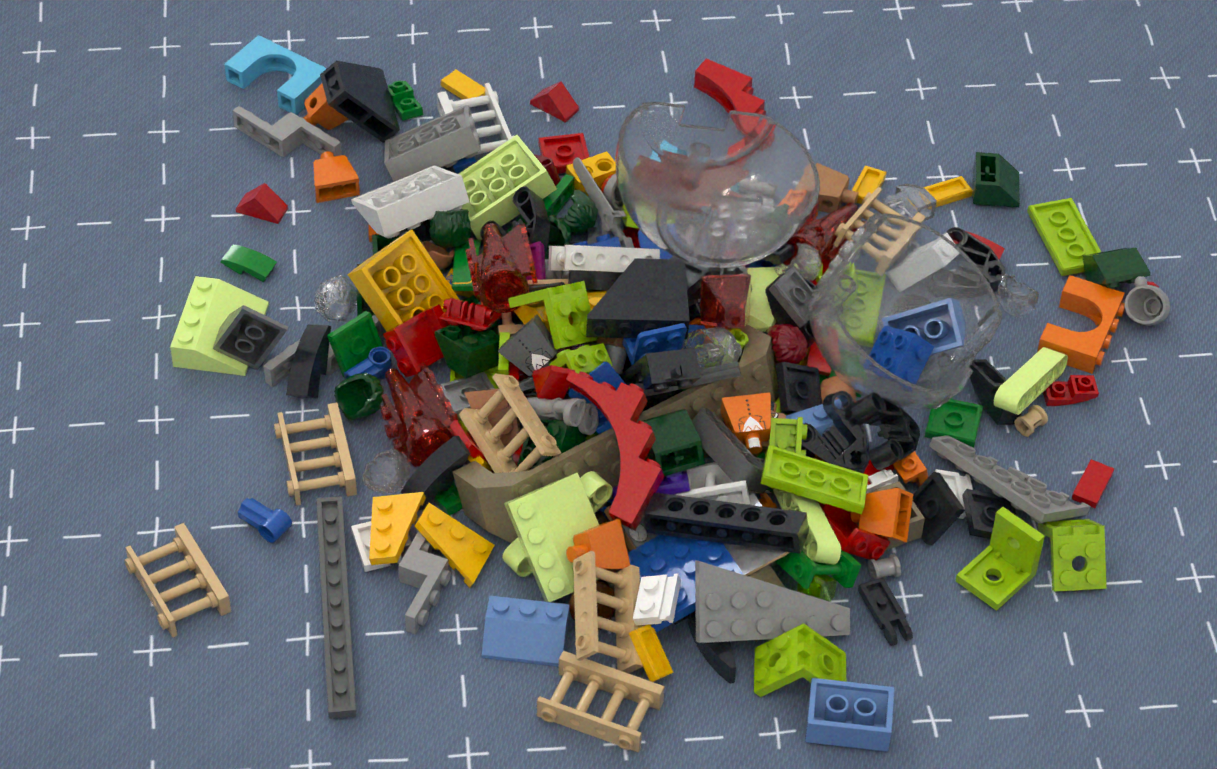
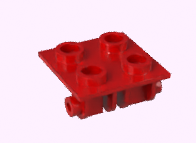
M450 298L449 300L445 299L443 308L447 309V311L439 319L446 320L451 325L463 324L470 326L473 330L484 331L495 323L502 314L493 312L489 306L475 305V303H471L468 306V301L463 303V300Z

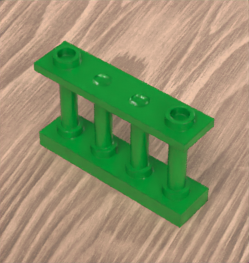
M842 549L840 559L835 565L818 563L819 565H816L803 551L800 554L789 553L775 561L804 589H809L814 575H831L844 588H853L862 566L848 552H844Z

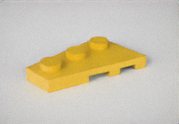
M424 492L373 497L369 554L371 565L398 563L408 540L407 534L411 525L415 524L417 520V512L420 505H423L426 499Z
M430 503L425 507L415 524L416 529L433 548L440 550L449 560V566L461 573L465 578L464 582L470 588L495 545Z

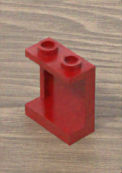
M440 304L425 309L383 333L386 345L392 351L397 360V366L405 378L420 373L422 369L444 357L434 334L436 330L450 324L446 320L439 319L444 313Z
M818 502L844 552L866 559H875L876 561L884 554L886 548L891 543L888 538L859 529V526L851 519V512Z

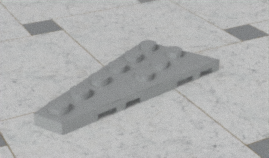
M950 436L932 437L929 447L937 451L938 456L956 464L955 467L972 475L976 482L991 488L995 495L1006 498L1014 508L1025 511L1037 523L1084 516L1089 512L1090 505L1084 502L1081 505H1077L1068 500L1069 495L1063 492L1049 491L1046 489L1047 485L1013 467H1009L1006 470L997 465V459L991 456L976 455L974 448Z
M695 560L696 642L774 639L803 623L821 636L850 635V608Z

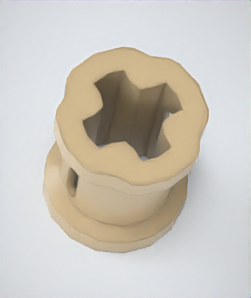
M1033 405L1029 408L1028 413L1024 416H1019L1014 421L1015 427L1023 436L1029 437L1034 432V429L1048 422V416L1043 408Z

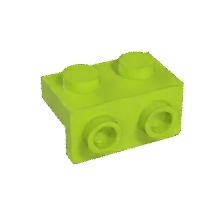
M604 343L593 346L588 344L575 350H563L557 353V358L549 364V366L554 365L575 370L578 374L580 371L590 373L603 362H608L612 366Z
M797 417V419L771 418L769 445L806 456V450H801L802 440L807 438V425L803 424V417Z

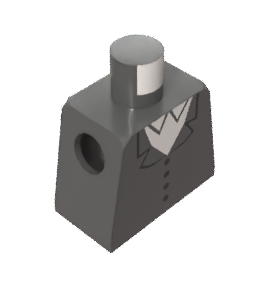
M535 315L503 343L498 352L528 376H532L534 370L549 366L554 361L552 358L559 349L554 348L552 335L541 318Z

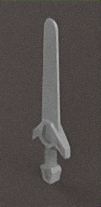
M575 158L573 161L574 170L588 196L594 201L598 209V214L602 221L603 235L610 234V237H612L614 234L615 237L618 236L621 247L634 248L631 237H626L620 228L621 218L627 217L624 211L613 210L581 159Z

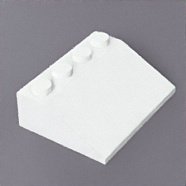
M435 165L351 199L352 204L373 230L386 238L395 237L400 234L399 231L406 228H417L421 225L420 222L425 220H432L436 211L460 210L463 208L462 205L470 202L462 176Z

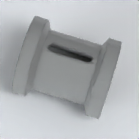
M890 554L889 558L877 561L875 559L868 560V570L872 580L881 577L901 576L900 562L895 554Z

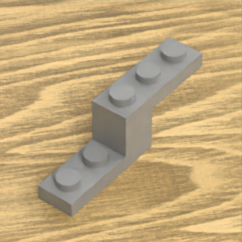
M240 106L233 110L235 128L283 158L302 143L319 154L330 151L334 156L342 155L341 142L338 139L331 137L320 128L313 126L304 118L292 112L271 126L267 121L261 120L252 112Z
M373 315L372 318L379 337H382L381 323ZM300 339L294 344L289 345L283 352L270 359L264 365L265 382L271 387L290 374L291 365ZM330 343L327 375L339 369Z
M419 531L398 565L399 582L420 588L405 613V630L416 634L420 625H425L429 609L432 605L435 606L437 604L441 588L447 586L451 577L448 559L431 554L433 546Z

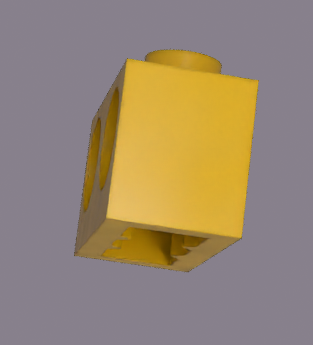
M607 151L581 160L600 189L603 181L608 176L620 172V167ZM573 164L567 165L566 174L574 177V190H580L588 196L574 170Z

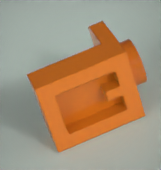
M915 451L893 464L904 483L910 481L913 484L916 482L918 487H920L928 478L927 469Z

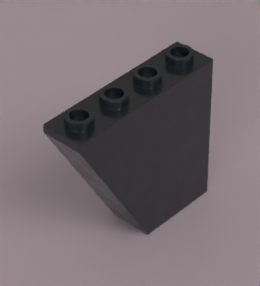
M336 60L320 74L329 106L382 143H385V140L390 139L400 131L382 69Z
M635 258L587 315L586 337L637 338L641 332L684 323L687 328L684 339H688L689 308L685 259Z

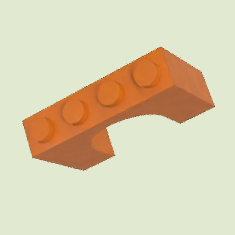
M1069 275L1062 290L1059 307L1090 318L1097 328L1087 332H1076L1047 323L1041 335L1037 352L1043 347L1068 356L1067 366L1093 374L1096 365L1101 366L1105 356L1103 349L1108 350L1112 340L1110 333H1115L1119 324L1117 317H1122L1124 314L1125 304L1123 299L1125 293Z

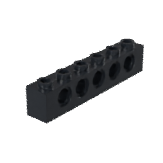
M654 492L644 513L648 533L798 554L801 553L809 533L807 512Z

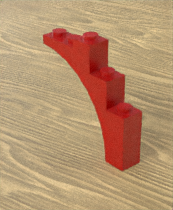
M706 58L695 70L694 88L708 94L720 103L729 113L736 126L738 138L735 146L727 156L726 172L735 176L740 169L745 168L749 158L755 156L758 150L765 153L770 146L776 144L778 140L777 123L765 118V100L753 96L752 77Z
M570 371L566 378L569 387L589 399L601 410L612 425L617 436L620 451V478L609 515L612 520L620 519L621 525L636 531L654 492H657L664 478L660 464L651 459L644 461L656 440L650 425L642 421L636 423L648 402L644 390L635 384L630 383L628 386L621 382L616 391V388L609 383L602 382L600 384L593 381V377L585 372L580 371L578 374Z

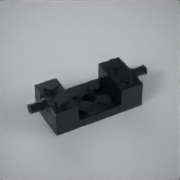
M695 348L647 353L620 375L626 385L643 382L644 390L653 389L654 392L667 391L672 386H678V389L691 388L693 383L701 378ZM676 390L647 396L648 402L646 405L653 403L657 405L677 395Z

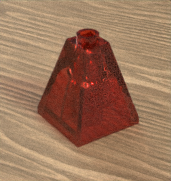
M751 275L701 276L700 323L724 329L745 328L750 323Z

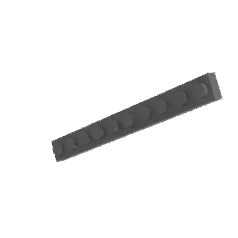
M342 496L316 498L329 719L355 717L356 701Z

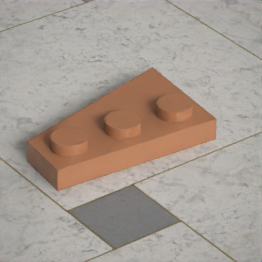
M498 389L464 392L471 409H481ZM506 398L488 416V421L492 427L511 409ZM518 417L500 435V440L505 447L521 431Z

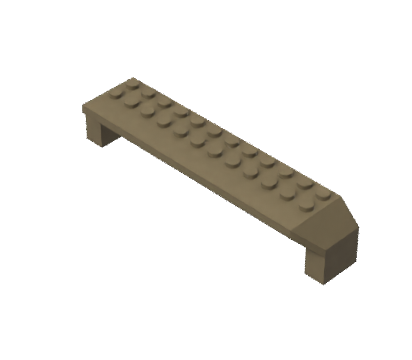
M746 323L737 327L747 334L749 339L734 361H738L741 376L693 386L642 412L636 423L681 409H686L692 421L702 407L715 413L724 423L720 412L721 401L724 397L770 392L771 401L776 402L779 398L776 359L772 349L771 337ZM611 428L529 471L492 473L476 461H473L453 471L464 514L487 532L512 543L518 536L504 503L574 473H578L581 478L587 472L594 471L614 488L618 485L620 478V451L614 429ZM703 449V456H704V458L710 456V455Z

